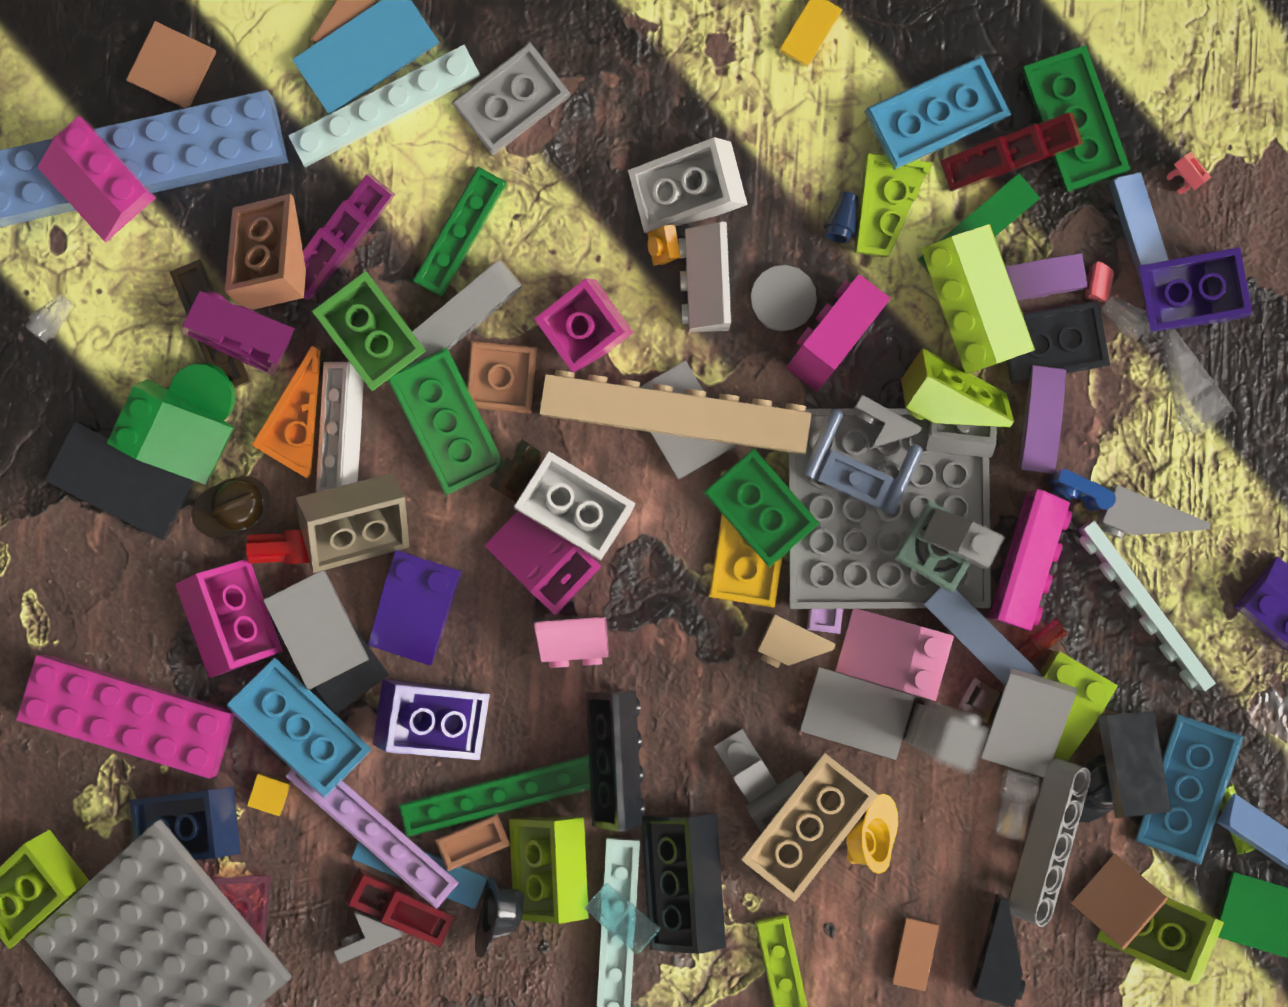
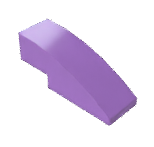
M1082 253L1006 267L1017 301L1078 291L1087 287Z
M1032 365L1018 462L1021 470L1055 474L1063 416L1066 369Z

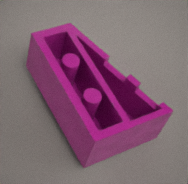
M199 291L182 326V334L271 376L274 375L294 331L293 327L257 314L244 306H237L227 302L226 298L212 291H208V293Z

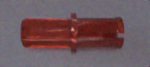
M1055 617L1034 635H1027L1029 639L1016 649L1029 662H1032L1041 654L1044 657L1046 655L1045 651L1069 634Z

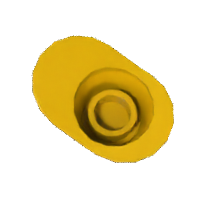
M886 794L878 795L867 809L865 818L859 820L846 836L848 848L847 861L852 864L867 865L872 872L877 874L885 872L889 866L891 851L898 828V811L895 802L890 796Z

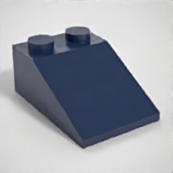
M234 787L129 800L133 842L161 819L194 860L214 859L241 854Z

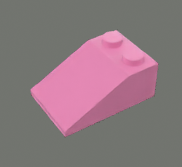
M853 609L835 672L936 701L954 636L868 611Z
M606 617L540 621L535 623L541 662H549V668L569 667V660L582 659L583 665L603 664L602 658L609 657Z

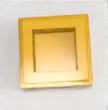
M261 773L257 774L247 806L280 816L291 783Z

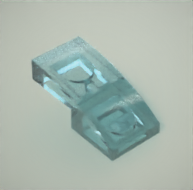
M608 883L600 889L584 908L608 931H612L635 954H639L661 929Z

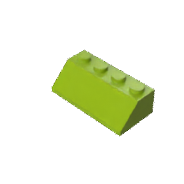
M990 224L921 248L966 375L1035 350Z

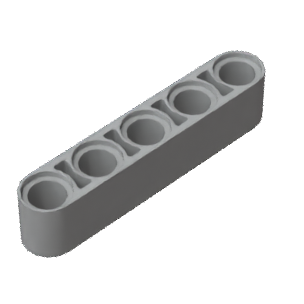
M501 260L490 266L413 331V334L426 352L410 364L445 347L448 350L451 349L522 288L520 282Z
M1057 758L1050 762L1045 772L1009 900L1011 915L1039 927L1045 926L1050 921L1055 909L1090 785L1091 775L1089 769Z

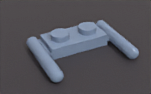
M832 409L802 474L894 515L922 454V448L916 444L910 446L895 479L843 454L828 449L843 417V413L839 409Z

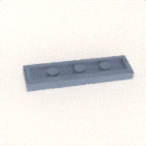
M939 587L923 603L1004 685L1011 668L1043 677L956 589L953 593H950L944 588Z

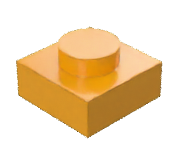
M665 225L647 233L648 251L652 256L653 266L664 265L681 257L675 225Z

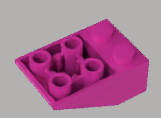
M519 511L485 544V547L554 615H557L602 567L590 554Z

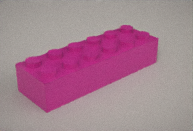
M45 654L36 655L16 720L210 779L218 775L235 715L227 708Z

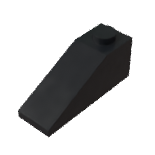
M996 894L970 991L975 997L1014 1007L1016 999H1022L1025 990V980H1022L1023 972L1008 900L1004 896Z

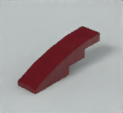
M1068 112L1041 124H1033L1009 135L999 136L940 160L950 192L1080 146L1083 144L1073 112Z

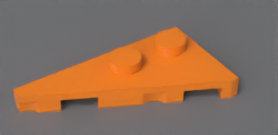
M311 346L252 444L255 448L307 479L311 475L321 351Z

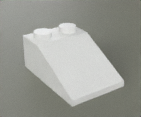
M714 137L628 170L644 233H649L665 225L679 226L718 216L747 205L730 141Z

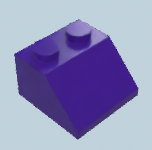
M1276 556L1236 603L1234 608L1284 650H1288V564Z

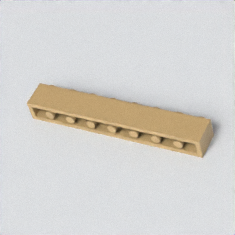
M555 370V375H545L540 414L544 417L806 455L812 414L811 412H805L806 406L786 403L785 409L772 407V401L756 398L752 399V404L739 402V396L719 394V399L707 398L705 391L686 389V394L673 393V387L654 384L653 390L640 388V382L621 379L620 385L607 383V377L588 375L587 380L575 379V373L563 370Z

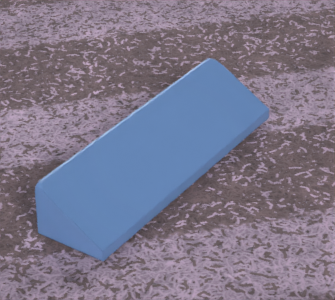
M1136 173L1112 179L1109 182V186L1142 288L1138 266L1168 261V257L1142 174Z
M1232 794L1217 823L1288 870V829L1238 795Z

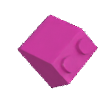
M585 278L534 318L572 373L609 353L634 333L595 279Z

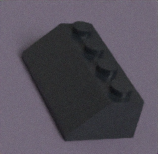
M636 691L586 692L592 826L618 832L642 826L645 804L641 797L640 783L643 781V769L641 764H639V750L642 746V737L638 730L637 716L640 714V702L636 697Z
M687 812L644 815L642 817V837L650 950L702 954L726 948L717 813Z

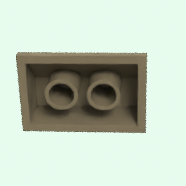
M393 473L296 498L299 525L313 573L409 548L405 496Z

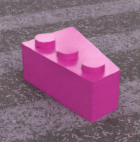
M860 274L852 283L845 280L834 294L839 300L833 307L828 303L815 318L820 324L815 330L808 327L796 342L801 348L786 367V369L816 392H818L891 299Z

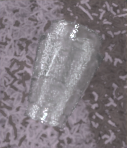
M59 293L55 298L28 316L30 320L25 326L37 338L46 343L50 338H55L74 305Z
M1113 295L1101 309V312L1127 339L1131 337L1137 341L1149 326L1145 310L1119 298L1117 299Z

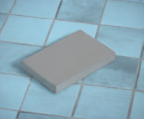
M529 42L455 99L452 104L494 156L568 99L571 94L531 42Z
M686 360L640 387L653 390L654 384L673 387V393L686 394V389L703 391ZM651 432L678 480L736 447L735 444Z
M325 570L263 600L308 690L369 660Z
M818 667L799 731L896 760L915 696Z
M1011 668L985 741L981 758L1044 777L1047 767L1054 757L1077 694V688Z

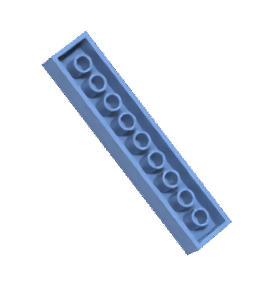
M268 90L95 129L151 193L288 162L275 100ZM53 139L0 150V227L75 211L74 207L38 168Z

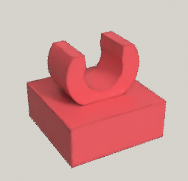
M1189 152L1174 164L1176 169L1172 170L1166 177L1168 180L1173 179L1177 175L1184 178V186L1177 191L1179 194L1187 192L1191 187L1193 190H1196L1211 178L1192 152Z

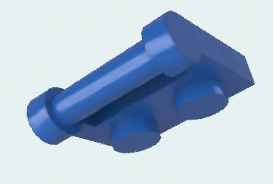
M1064 468L1056 470L1055 474L1051 473L1046 483L1054 487L1052 493L1064 499L1078 498L1082 500L1085 509L1091 512L1100 509H1110L1116 502L1115 494L1111 490Z

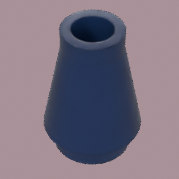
M840 192L835 206L823 225L825 229L824 236L827 239L836 243L847 244L850 242L851 237L855 236L857 203L859 200L857 195L850 192Z

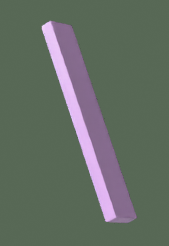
M292 769L286 775L288 780L435 909L441 905L459 884L343 781L323 799Z

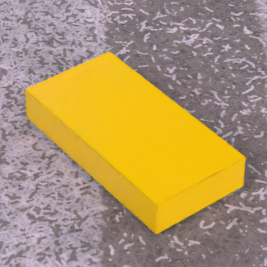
M809 0L781 46L780 52L808 68L840 16L842 9L827 0Z

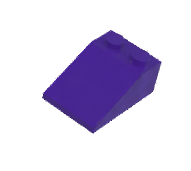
M1240 247L1138 266L1150 332L1215 324L1247 318L1252 314Z
M396 550L384 584L368 645L432 666L463 571Z
M382 679L373 745L385 752L480 760L490 694L417 682Z

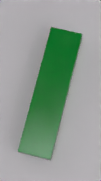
M479 166L477 167L414 277L413 282L443 298L507 186L506 181Z
M1017 174L941 240L990 224L995 237L1037 202L1040 197L1020 174ZM922 255L917 260L929 273L926 262Z

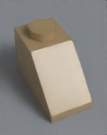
M773 614L757 651L763 653L760 660L779 668L781 663L789 666L832 651L836 644Z

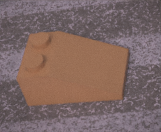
M286 194L234 207L232 209L225 292L239 306H244L251 310L304 298L306 267L294 197L291 194Z

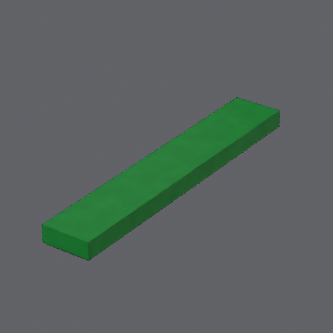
M589 755L400 803L398 806L406 837L590 790Z

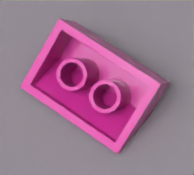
M78 116L53 138L38 165L39 170L105 243L156 199L95 129L81 116Z
M248 559L197 573L175 584L209 678L283 652L271 616L263 601L264 597L252 564L248 563Z

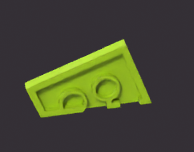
M871 153L865 155L854 248L855 254L887 258L890 255L913 201L917 198L921 184L931 168L932 162L915 160L893 170L887 156Z

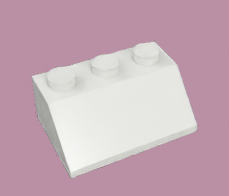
M718 222L685 229V238H679L680 258H686V271H680L681 291H687L688 304H682V324H689V332L729 331L731 314L727 223Z
M549 451L514 506V509L601 561L632 513L636 503Z

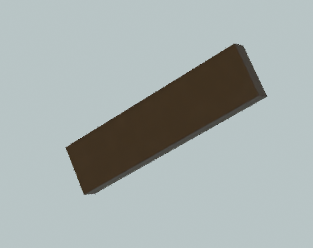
M200 259L170 271L187 316L199 291L208 293V291L215 292L205 266ZM198 341L205 361L220 367L226 373L225 375L229 381H232L235 389L251 382L243 362Z

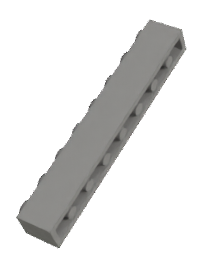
M926 699L924 705L915 703L902 740L936 760L972 772L986 730L977 726L979 719Z

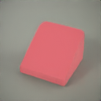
M1096 262L1089 267L1087 287L1084 292L1085 299L1101 302L1109 301L1114 276L1113 269L1102 262Z

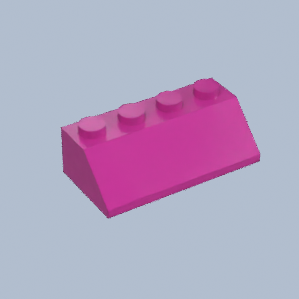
M1039 489L1026 492L988 619L1028 631L1032 630L1033 625L1038 626L1043 613V607L1039 606L1043 593L1047 594L1049 592L1053 575L1049 574L1052 561H1058L1062 550V543L1058 542L1062 530H1067L1071 521L1072 511L1068 510L1070 502Z

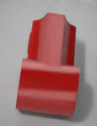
M287 530L281 534L247 535L246 555L249 564L284 562V564L310 563L301 530Z

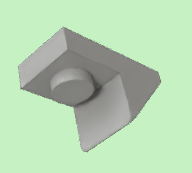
M863 395L858 399L853 409L859 413L857 418L872 427H875L877 423L882 425L870 449L915 436L922 428Z
M742 728L714 745V748L749 803L777 786Z
M357 910L355 916L364 935L360 937L359 932H355L340 940L342 945L334 953L339 964L402 937L404 932L382 923L375 916Z

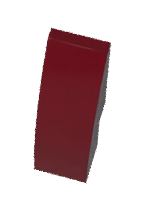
M359 868L345 896L349 906L379 918L382 923L439 947L455 918L453 914L440 907L435 909L429 902L418 895Z

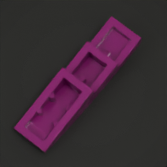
M372 174L365 175L349 199L341 203L325 227L319 228L303 250L306 267L304 298L307 301L315 295L336 271L396 195Z

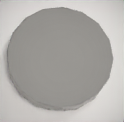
M789 265L773 266L762 272L754 282L750 295L751 308L757 319L767 328L779 332L793 331L805 324L812 316L817 302L816 288L810 277L799 268Z

